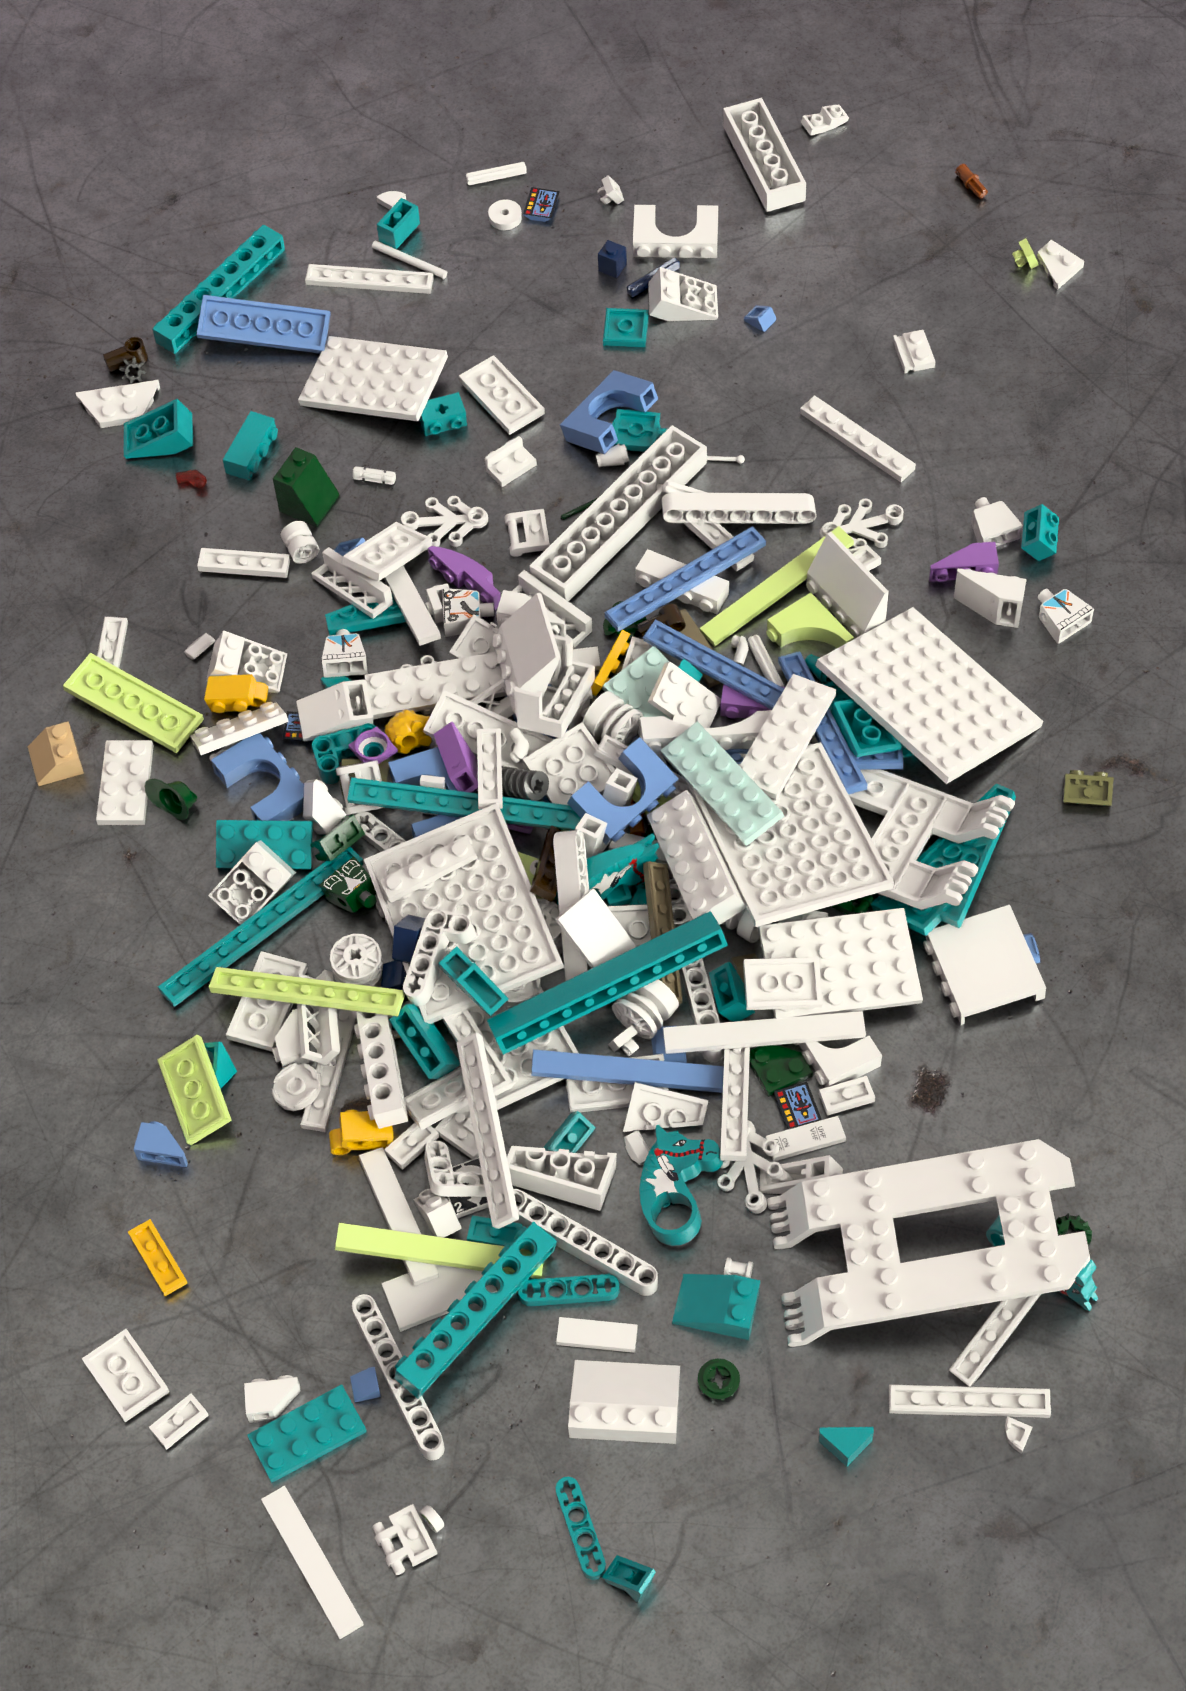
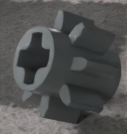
M135 356L132 357L131 361H127L124 358V367H119V370L125 372L121 378L126 379L128 377L130 384H133V380L136 379L141 382V374H146V370L140 368L144 365V362L140 361L137 363ZM130 366L136 368L137 373H129L128 368Z

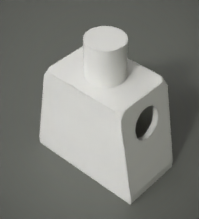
M985 497L975 502L977 509L973 511L972 527L978 543L995 542L997 547L1020 539L1022 524L1004 502L998 501L990 504Z

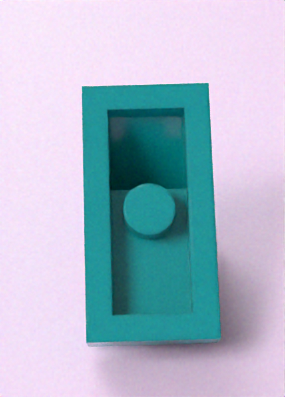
M616 1555L602 1578L607 1584L625 1590L638 1602L653 1580L656 1571L653 1568Z

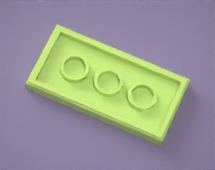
M195 1035L157 1059L187 1144L193 1145L232 1121L201 1036Z

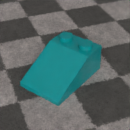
M178 399L124 423V457L126 459L171 455L193 446L192 412Z
M853 699L833 702L831 713L850 751L856 757L901 750V743Z
M683 1274L672 1324L749 1340L760 1294V1280L738 1275Z

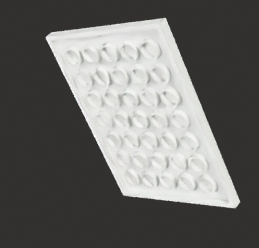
M914 607L817 659L815 665L946 784L1041 728L1043 720Z
M821 742L806 747L777 800L770 798L783 812L784 817L747 846L687 782L690 792L695 798L746 904V909L755 927L893 889L894 881Z
M498 803L364 859L392 936L394 935V926L408 914L426 918L430 911L441 909L467 915L476 931L474 939L467 944L449 941L444 957L457 946L503 993L564 968L534 893L530 892V881ZM465 835L467 836L478 859L392 903L389 901L379 881L380 879ZM443 922L437 923L435 927L441 926ZM467 926L459 928L458 931H463ZM436 944L430 945L428 949H432ZM402 962L407 973L410 964ZM429 966L423 967L420 971H425ZM440 969L429 1001L425 1005L419 1006L424 1022L432 1024L443 1019V1017L458 1013L477 1004Z

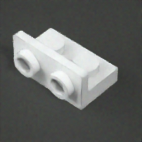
M520 436L509 440L504 446L490 452L485 457L486 472L501 487H504L537 465L536 459L523 447V441Z

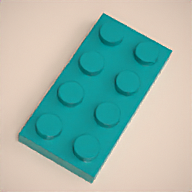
M216 820V868H233L251 847L261 840L292 869H312L313 848L310 844L313 842V821Z
M341 1384L247 1434V1437L268 1478L273 1483L366 1433L367 1430Z

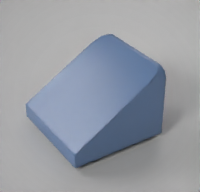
M756 305L743 319L757 329L766 331L776 321V316L771 307Z
M370 1367L350 1376L355 1403L381 1397L375 1367Z

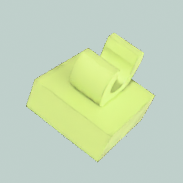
M1027 239L1020 241L1021 250L1012 253L1017 266L1022 267L1027 262L1031 269L1038 266L1035 254Z

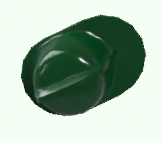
M149 779L145 782V793L154 805L179 820H185L188 817V810L197 801V795L185 783L174 781L166 784L158 779Z

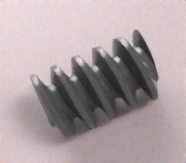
M512 767L502 768L503 796L538 801L546 795L549 788V778L543 771Z

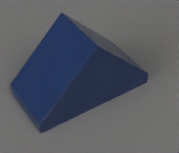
M408 914L394 926L393 960L411 963L425 918Z

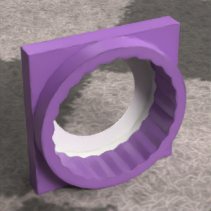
M377 726L372 730L361 733L355 741L348 745L362 763L378 760V764L398 752V749L392 744L388 736ZM370 742H378L384 747V752L379 756L368 757L363 754V749Z

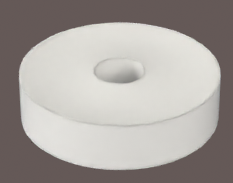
M499 200L489 208V222L494 228L499 230L513 229L522 220L521 207L512 200Z

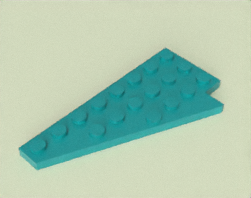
M996 783L977 802L999 795L1015 801L1016 796L1013 790ZM1003 827L998 828L999 834L996 839L982 836L958 844L940 837L916 860L934 868L963 860L973 863L978 867L976 875L970 877L972 882L965 894H961L962 900L958 906L943 903L920 910L880 895L871 903L873 911L904 908L908 928L924 936H927L941 921L960 928Z

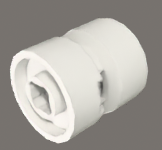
M294 521L285 526L281 531V539L288 548V552L294 562L299 564L306 563L318 555L319 546L305 522Z

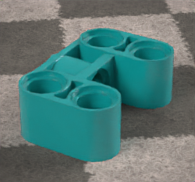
M367 723L349 729H342L338 732L318 736L313 740V754L322 782L325 784H335L340 780V776L336 773V768L340 767L339 762L342 759L356 756L348 745L355 741L361 733L375 728V725ZM370 742L363 749V754L368 757L379 756L384 752V747L378 742Z

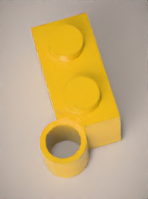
M252 674L209 676L204 700L211 712L247 711V707L250 705L260 708L262 704L266 703L269 688L264 683L256 682Z
M358 1110L340 1112V1128L329 1132L330 1151L333 1155H345L351 1150H375L382 1147L385 1149L393 1142L394 1138L392 1126L379 1129L376 1121L370 1120L368 1111L359 1112Z

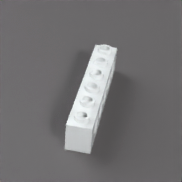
M352 1011L353 1018L358 1021V1024H354L356 1037L361 1039V1044H357L360 1058H364L365 1063L361 1064L363 1078L368 1081V1084L364 1085L367 1100H371V1105L367 1106L370 1120H375L379 1129L408 1122L392 1025L389 1020L390 1015Z

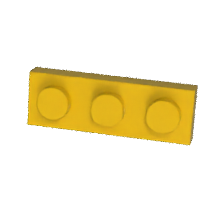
M622 630L615 640L591 685L592 695L597 696L599 691L603 690V685L610 680L608 678L609 673H615L621 662L617 660L620 654L624 656L630 645L626 642L630 633Z
M151 1219L128 1231L131 1240L164 1296L188 1284Z

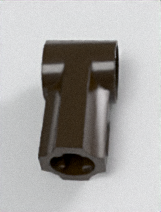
M131 337L126 340L124 346L103 354L110 372L119 369L120 366L124 367V358L127 361H131L132 357L135 356L137 363L140 361L145 363L148 359L143 340L139 337Z
M668 604L659 610L658 615L637 625L643 638L655 619L678 632L685 628L686 623L676 604Z

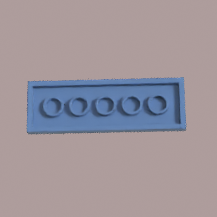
M203 295L197 338L321 353L325 350L331 312Z

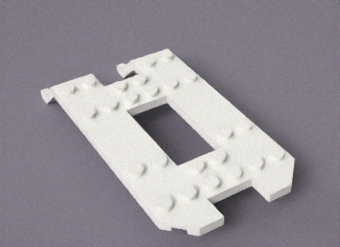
M740 754L741 757L745 758L746 754ZM881 769L861 770L867 782V790L849 794V797L854 805L885 816L872 837V841L894 881L893 889L882 891L878 894L920 910L943 903L958 906L962 900L961 894H965L972 882L970 877L976 875L978 867L973 863L963 860L934 868L916 861L931 834L958 844L982 836L996 839L999 834L998 828L1003 827L1009 816L1008 812L1013 809L1015 802L1011 798L999 795L980 802L971 803Z
M1036 1139L801 1181L782 1195L768 1198L767 1204L771 1210L787 1207V1210L784 1212L773 1213L769 1216L770 1222L774 1223L771 1225V1231L773 1233H781L790 1230V1234L787 1236H779L773 1239L774 1249L791 1248L815 1232L841 1228L848 1269L847 1273L815 1278L798 1290L781 1295L782 1304L785 1306L801 1303V1307L788 1309L784 1312V1318L788 1320L785 1322L786 1329L795 1330L805 1327L804 1332L791 1334L787 1337L788 1346L807 1345L834 1329L1069 1289L1074 1283L1076 1276L1090 1261L1085 1231L1058 1236L1049 1192L1075 1187L1070 1158L1043 1141ZM997 1200L1005 1245L904 1263L900 1262L893 1218Z

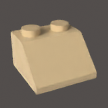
M69 721L46 727L28 746L38 786L84 774Z

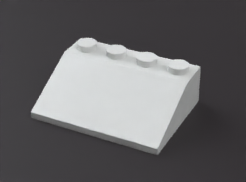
M832 532L827 533L807 572L806 586L809 592L815 594L820 599L822 605L834 614L835 618L849 630V633L855 639L886 622L889 591Z
M536 593L500 625L497 634L493 636V647L497 652V662L501 666V676L505 681L506 694L510 698L511 706L515 686L521 690L537 693L539 690L542 692L543 698L561 658L542 594Z
M575 1360L569 1410V1438L676 1444L680 1366Z

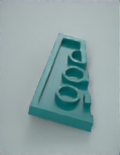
M393 595V604L374 619L352 604L325 614L329 636L336 635L341 629H346L351 633L407 621ZM377 602L367 603V606L371 609L379 605Z

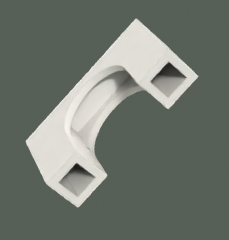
M655 205L634 206L633 257L717 258L718 206L697 205V223L695 228L690 233L679 237L665 235L657 229L655 225Z
M616 768L606 782L603 797L615 806H630L638 778ZM585 813L575 830H581L584 835L586 859L603 853L607 847L603 843L607 823Z
M870 1036L839 1049L825 1047L817 1041L794 1043L796 1046L799 1045L803 1050L802 1055L808 1065H812L816 1071L815 1077L820 1085L824 1084L825 1087L854 1080L881 1066L882 1054Z

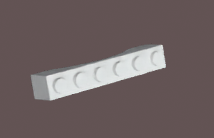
M772 710L757 711L750 717L732 725L704 729L724 750L750 749ZM664 716L640 717L639 735L653 752L658 754L661 753V749L691 726L672 721Z

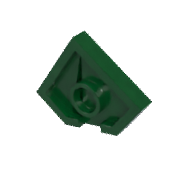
M778 1045L758 1046L750 1050L749 1065L768 1097L774 1095L773 1091L794 1086L813 1077V1072L801 1052Z

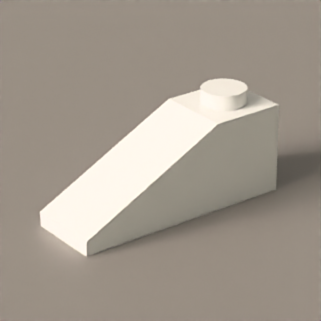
M830 1155L780 1164L784 1173L779 1179H772L767 1172L760 1169V1192L783 1194L801 1181L843 1174V1168ZM773 1168L771 1173H777L779 1168Z

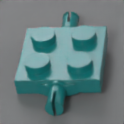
M617 409L616 418L612 425L618 441L613 446L625 444L626 450L645 452L668 429L661 428L660 413Z

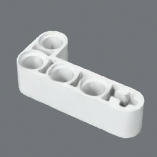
M441 909L432 910L427 914L403 984L404 993L415 1006L425 1005L429 1001L440 970L438 963L444 958L449 941L467 944L474 939L476 931L467 915ZM443 922L441 926L435 927L437 923ZM467 926L463 931H458L459 928ZM436 944L432 949H428L430 945ZM429 966L425 971H420L423 967Z

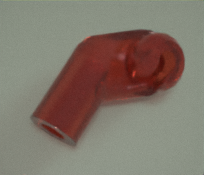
M196 469L176 473L178 484L189 482L195 487L201 488L207 483L206 477Z

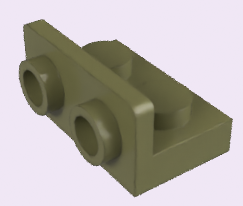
M1070 770V773L1065 774L1063 779V803L1112 806L1114 777H1108L1106 772H1094L1093 776L1084 775V771Z

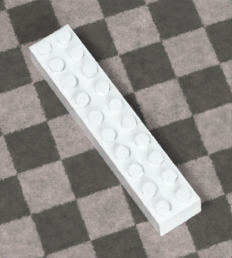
M672 425L530 565V574L569 602L662 508L661 499L667 494L662 490L664 482L669 480L685 485L707 463V447Z

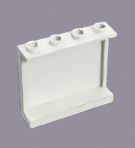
M1010 905L966 918L960 928L950 924L934 928L926 936V941L923 942L927 955H932L934 962H932V966L936 976L940 975L943 981L941 982L943 994L945 997L949 996L951 1000L949 1004L951 1013L954 1018L958 1017L961 1025L964 1024L965 1017L1029 996H1033L1035 1001L1045 998L1046 986Z

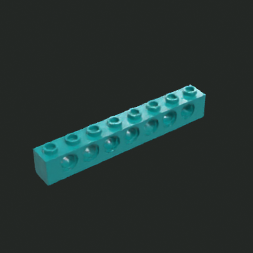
M264 224L254 231L251 237L228 256L219 267L214 269L203 282H200L189 295H186L161 321L156 323L154 328H152L155 342L176 354L197 334L203 295L234 299L285 250L283 235Z
M535 1222L528 1228L523 1226L515 1236L517 1240L511 1246L507 1244L498 1255L500 1258L496 1263L490 1262L481 1273L483 1277L478 1282L472 1281L464 1291L466 1295L460 1301L456 1299L447 1309L449 1313L445 1318L441 1319L439 1317L430 1327L432 1332L426 1338L420 1337L412 1347L414 1351L408 1357L404 1355L397 1362L394 1379L417 1399L424 1394L555 1251L557 1240ZM527 1249L532 1255L524 1256L519 1250ZM510 1267L515 1273L507 1274L503 1271V1268ZM493 1285L498 1291L491 1293L485 1287ZM477 1304L481 1307V1310L472 1311L468 1305ZM454 1322H459L464 1326V1328L462 1330H456L451 1326V1324ZM442 1341L447 1347L439 1349L433 1343ZM418 1360H425L430 1366L421 1368L416 1362Z

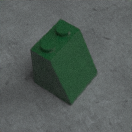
M297 447L294 448L273 477L279 512L315 527H318L340 496L317 457Z

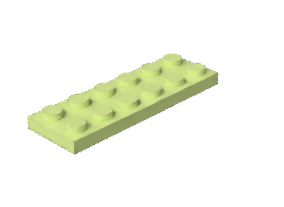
M92 653L85 658L63 685L64 691L175 753L181 749L190 735L193 734L204 720L203 715Z

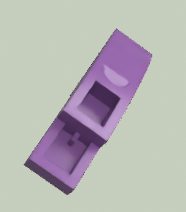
M436 546L428 548V561L435 570L438 569L447 582L453 583L457 588L465 584L468 590L479 592L482 603H494V611L498 608L501 596L500 592L493 586V576L490 571L473 559L458 552Z

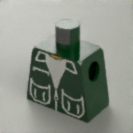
M354 856L319 884L329 902L351 913L356 912L362 906L371 908L376 903V891L371 877Z

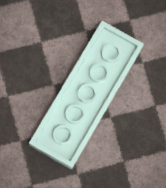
M698 721L660 750L662 755L746 846L784 817L783 812Z

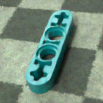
M611 1274L527 1280L518 1290V1295L521 1303L526 1306L610 1301L618 1296L620 1284L618 1279ZM593 1283H596L597 1285V1294H593ZM605 1283H610L612 1287L611 1292H606L604 1288ZM578 1284H586L589 1287V1291L585 1295H579L575 1292V1287ZM552 1286L562 1287V1295L558 1297L551 1296L549 1289ZM541 1287H544L545 1297L541 1296ZM529 1288H532L533 1292H535L532 1298H528L527 1294H525Z
M563 1477L556 1484V1496L584 1576L590 1580H598L606 1571L603 1552L579 1483L572 1477ZM565 1485H568L569 1488H575L572 1490L574 1502L570 1504L567 1494L565 1492L561 1493L564 1491ZM580 1509L584 1513L583 1519L579 1522L571 1521L568 1517L570 1511ZM582 1534H588L593 1539L592 1544L588 1547H581L577 1543L578 1537ZM592 1553L594 1562L596 1564L600 1563L598 1571L593 1572L591 1568L587 1569L589 1567L587 1554Z

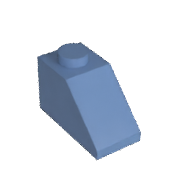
M155 1121L149 1123L141 1122L134 1146V1152L138 1160L187 1167L188 1162L183 1150L166 1126Z

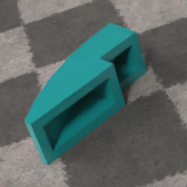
M457 946L438 963V967L490 1017L509 1000L475 963H472Z

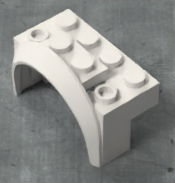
M554 635L561 657L549 682L554 687L548 686L542 698V692L539 690L537 693L521 690L515 686L512 708L517 718L518 728L562 738L595 680V666L573 661V639Z

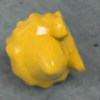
M404 709L402 712L396 713L385 726V734L398 749V753L408 754L410 750L419 748L421 745L429 746L431 744V737L423 732L430 716L416 714L413 710Z

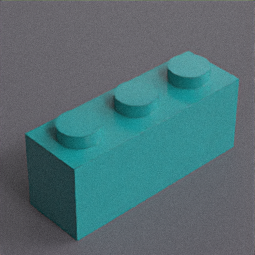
M250 411L223 458L226 474L250 480L253 473L258 471L262 457L267 455L270 443L276 439L278 434L274 418Z
M406 1004L400 1009L398 1016H393L389 1019L429 1079H439L460 1065V1061L435 1024L424 1022L419 1006Z

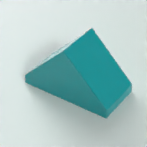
M874 1427L819 1428L818 1438L819 1442L848 1467L872 1442Z

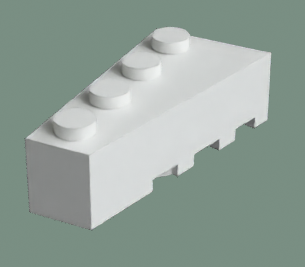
M511 1146L507 1161L513 1186L601 1211L616 1170L617 1153L597 1155L593 1151H584L583 1154L569 1153V1150L559 1149V1151L555 1152L545 1151V1148Z

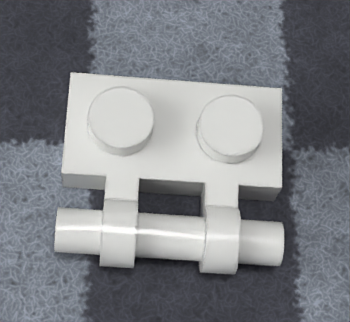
M413 1504L389 1516L392 1527L385 1530L382 1522L372 1526L376 1534L375 1540L378 1546H382L386 1555L385 1561L388 1567H392L395 1575H400L405 1571L402 1561L406 1558H409L414 1567L437 1555V1551ZM398 1536L403 1548L396 1551L391 1540Z

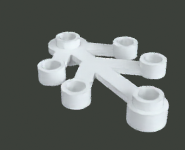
M458 496L448 498L447 503L450 510L441 505L436 498L430 497L425 501L426 510L431 513L436 512L441 516L419 518L417 513L408 511L401 516V523L413 530L423 526L442 525L434 533L428 535L432 540H437L432 542V546L439 547L440 539L457 524H464L458 531H454L449 535L450 545L458 547L463 543L462 538L473 528H482L487 524L488 514L481 507H468L461 502ZM459 510L464 515H455L451 511Z
M866 498L861 499L859 507L850 523L841 526L842 522L851 516V507L842 504L838 507V513L833 522L825 523L820 529V538L822 539L827 533L840 526L847 534L854 533L874 541L876 547L884 548L887 545L888 536L885 533H877L867 528L885 523L891 525L899 524L903 520V508L893 504L886 508L885 514L862 520L865 514L871 512L872 502ZM851 537L854 540L853 549L857 545H867L864 539Z
M748 1120L746 1161H736L727 1174H723L718 1178V1186L725 1192L731 1191L734 1188V1182L744 1169L748 1188L745 1204L750 1212L758 1214L766 1209L767 1199L763 1193L759 1192L755 1166L767 1172L772 1179L781 1178L784 1171L778 1162H769L752 1152L750 1142L763 1148L768 1156L776 1155L779 1152V1145L774 1139H765L755 1133V1126ZM769 1145H775L772 1150H767ZM724 1161L721 1168L728 1167L730 1161ZM773 1168H779L777 1173H771ZM725 1180H730L727 1186H722ZM759 1197L756 1203H751L753 1198Z

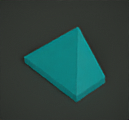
M222 1042L204 1043L221 1089L237 1070Z

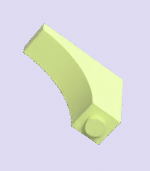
M812 593L807 594L767 620V636L780 647L796 641L815 640L839 648L854 639Z

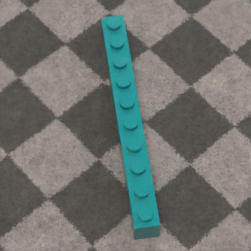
M709 911L487 1019V1022L504 1055L728 946L720 925L712 912Z

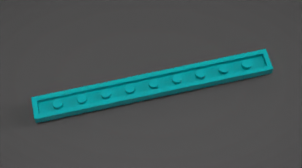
M352 777L347 798L348 803L462 818L482 810L478 809L477 793ZM502 797L503 809L500 810L505 822L509 824L548 829L552 825L563 831L575 830L581 820L569 805Z
M349 847L334 860L325 861L159 985L160 993L175 1007L210 981L216 967L227 968L323 896L324 893L319 884L354 856L362 866L364 865L363 859Z

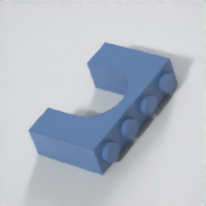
M613 370L560 424L565 440L605 454L618 439L613 425L597 418L603 412L621 406L645 413L658 400L653 382Z
M258 733L247 737L211 760L214 773L227 788L254 772H269L280 779L277 789L272 794L250 807L253 820L290 821L303 812L304 784L299 780L300 777L293 767L289 768L287 766L286 759L282 753H276L272 742L267 736L263 737Z
M640 737L627 747L618 758L634 777L638 778L641 796L636 804L628 807L615 806L609 803L589 781L576 791L567 802L581 819L587 813L607 823L603 837L605 845L612 840L616 843L625 835L623 830L630 825L633 828L642 820L640 816L646 810L650 813L659 805L658 799L662 796L667 798L676 790L674 785L679 778Z
M438 747L388 762L389 773L393 783L419 786L421 775L445 777L446 790L457 791L448 776ZM437 815L411 824L413 838L462 817Z

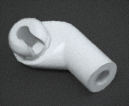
M734 635L731 640V646L737 649L733 661L744 666L748 653L747 640L742 635L741 637Z
M517 727L509 732L510 737L515 743L514 751L510 753V758L515 763H519L526 758L529 750L527 739Z

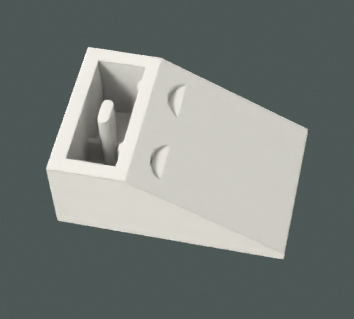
M661 267L649 281L650 316L666 321L718 319L716 285Z
M958 569L954 599L996 625L1018 628L1026 579L1016 576L1010 577L995 573L978 572L971 569Z
M503 590L496 612L498 627L500 628V625L530 600L531 597L523 593ZM546 609L553 634L565 637V622Z
M223 631L214 643L206 681L208 682L209 676L252 674L256 682H261L268 686V692L279 693L287 653Z
M366 679L341 682L296 701L303 741L314 740L318 736L338 732L342 729H349L367 723L373 724V714Z
M260 840L251 847L208 896L241 925L264 908L296 872Z

